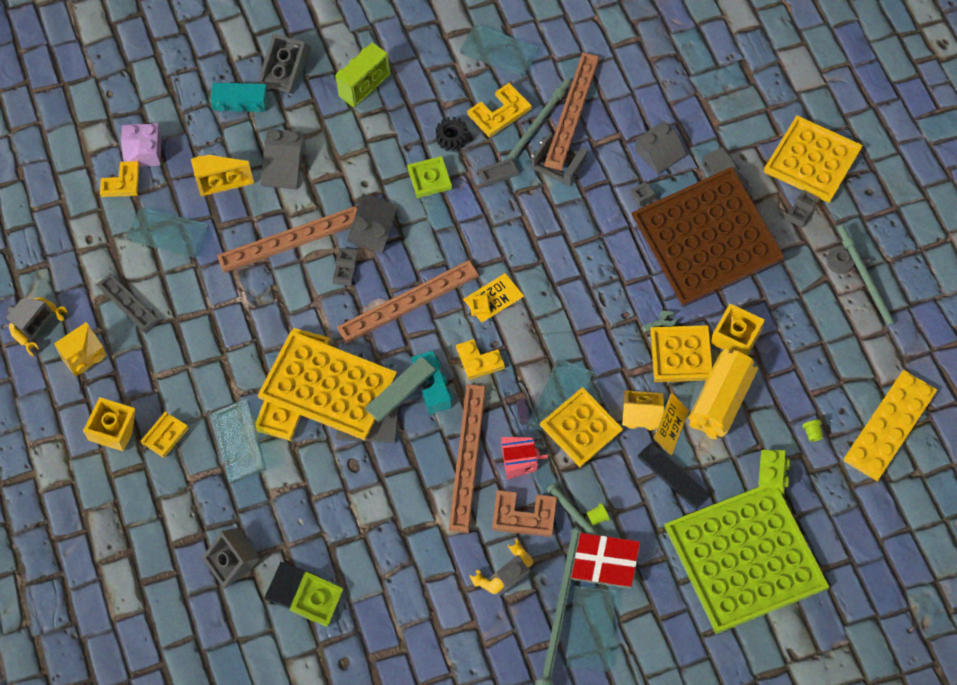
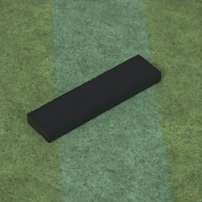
M652 442L638 454V459L695 510L709 497L710 494Z

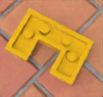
M510 83L495 92V96L504 105L493 113L482 102H479L467 111V115L489 138L532 110V105Z

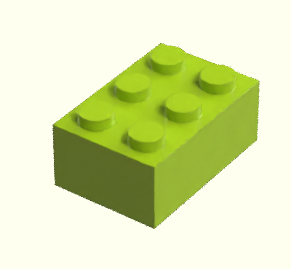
M373 42L364 47L359 55L352 58L348 65L337 72L336 82L339 97L355 108L390 75L388 53Z

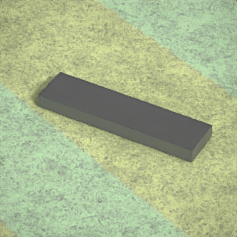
M111 273L96 284L97 288L145 334L159 323V319Z

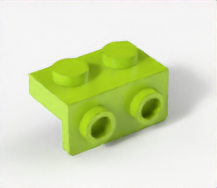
M761 450L759 488L780 489V493L785 494V487H789V475H786V470H790V458L786 457L785 450Z

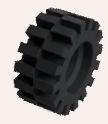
M446 117L447 121L442 119L441 123L438 122L435 129L437 144L442 149L445 147V151L451 149V152H454V148L459 151L460 146L464 148L465 143L467 144L468 127L460 118L456 120V117H453L450 120V117ZM448 131H456L459 133V135L454 138H449L445 136V133Z

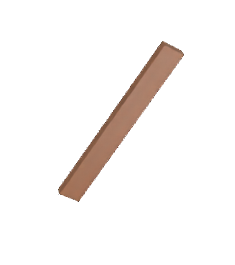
M582 52L545 161L546 167L561 171L563 169L599 62V56Z
M357 206L218 254L217 257L223 273L349 229L352 226Z
M468 260L337 326V329L345 343L348 344L478 278L479 274L471 261Z
M466 385L449 521L450 532L469 533L486 386Z

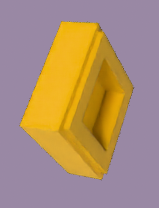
M488 294L469 297L472 316L490 314Z

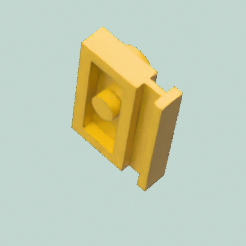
M165 411L144 436L141 443L165 458L189 428L186 424L170 416Z

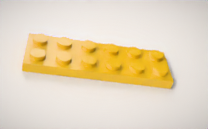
M296 328L292 330L329 345L330 343L329 337ZM264 401L253 428L254 431L291 441L301 415Z
M903 370L843 461L878 482L936 394L937 389Z

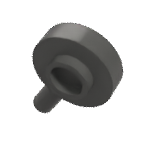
M836 246L828 253L827 266L837 274L849 273L854 268V265H856L848 249H845L844 246ZM861 258L864 265H870V258Z

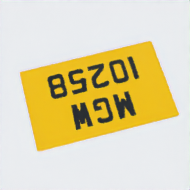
M504 273L463 300L470 308L469 297L488 294L490 314L477 316L482 323L518 301L524 295L507 274Z
M673 393L670 394L654 439L670 456L674 452L689 412Z

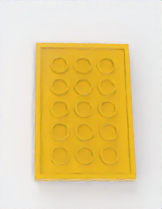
M291 331L258 393V398L366 440L376 419L365 410V407L394 382L397 372Z

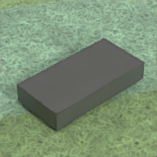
M512 158L478 169V174L485 187L519 175Z

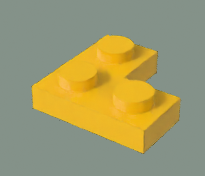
M120 162L119 177L101 178V197L138 196L139 162Z
M474 339L456 345L468 381L505 369L499 350L480 355Z

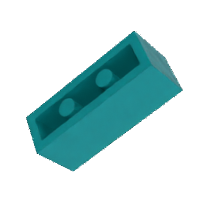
M212 83L210 102L212 109L220 112H266L268 92L266 84Z

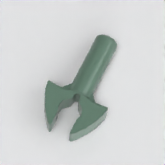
M660 311V319L643 325V332H649L651 327H675L677 319L672 321L666 320L667 318L674 317V312Z

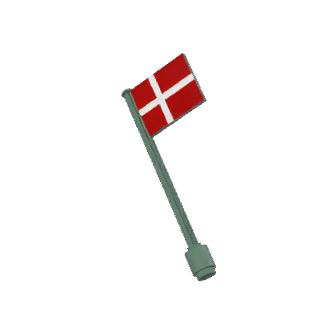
M579 529L571 530L572 536L542 678L535 681V685H555L552 683L551 678L571 580L632 589L640 541L584 534Z

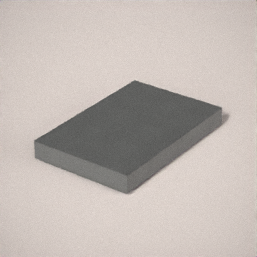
M397 406L380 423L375 420L366 440L337 430V440L395 443L399 407Z

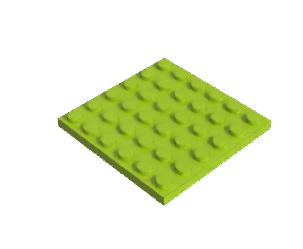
M757 487L664 525L715 634L826 591L829 588L779 489Z

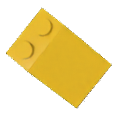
M214 155L198 156L191 159L201 196L254 184L249 161Z

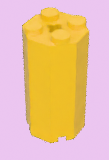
M724 349L719 354L688 417L690 427L701 430L714 440L728 433L758 371L757 365L753 366V359L740 351L734 350L733 353H728L729 350Z

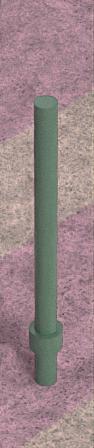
M565 79L561 86L555 89L552 93V98L508 155V158H512L514 161L557 101L563 98L566 89L571 84L569 79Z
M844 225L838 227L837 230L843 239L842 243L845 249H848L887 326L893 325L894 321L855 248L856 244L853 238L849 236Z

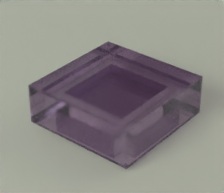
M525 398L518 399L519 423L521 425L528 424Z

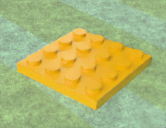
M796 116L766 164L764 173L802 191L806 190L830 203L863 145L800 116Z

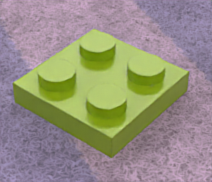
M442 156L407 165L417 198L452 190Z
M305 572L289 611L327 627L343 588Z

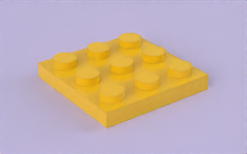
M708 325L650 328L654 382L707 380L712 370Z
M583 387L540 423V426L579 467H582L623 430Z

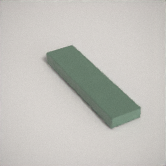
M420 357L368 404L365 410L380 423L435 372V369L425 359Z

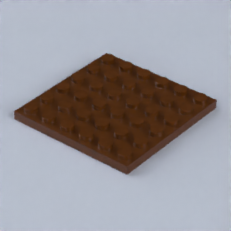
M732 167L632 212L635 223L682 307L784 260V255Z

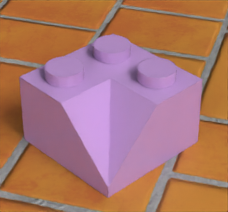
M122 125L121 144L123 162L138 161L139 167L160 166L162 134L159 125Z

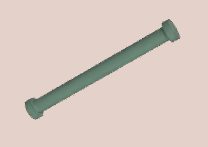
M556 483L551 484L546 491L557 497L560 504L587 534L600 536L560 492Z

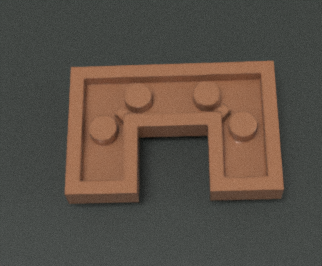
M497 490L492 531L552 537L557 497L537 495L534 513L515 511L517 492Z

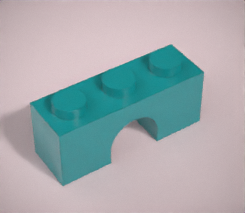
M433 350L411 357V364L422 357L435 369V372L426 379L434 384L430 388L422 390L428 414L431 415L450 409L453 396L451 390L446 389L447 379L445 373L440 372L441 362L439 357H435Z

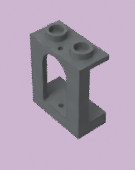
M549 132L546 138H542L539 149L534 151L531 156L532 169L571 186L587 161L588 149L581 147L577 152L569 148L566 159L572 162L565 173L546 167L542 158L549 152L552 143V133Z

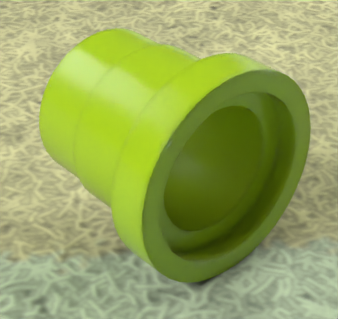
M812 420L802 424L809 442L819 441L824 438L821 420Z
M602 502L597 507L586 512L593 526L605 520L606 522L610 521Z

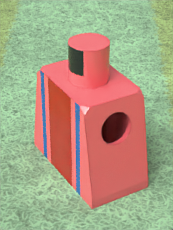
M501 437L507 479L537 471V460L548 459L547 447L535 448L533 438Z

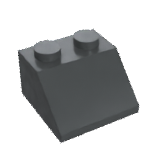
M662 121L636 139L635 152L657 175L686 157V152L677 133L665 121Z
M234 528L221 531L202 559L222 587L226 588L250 572L260 557L240 529Z

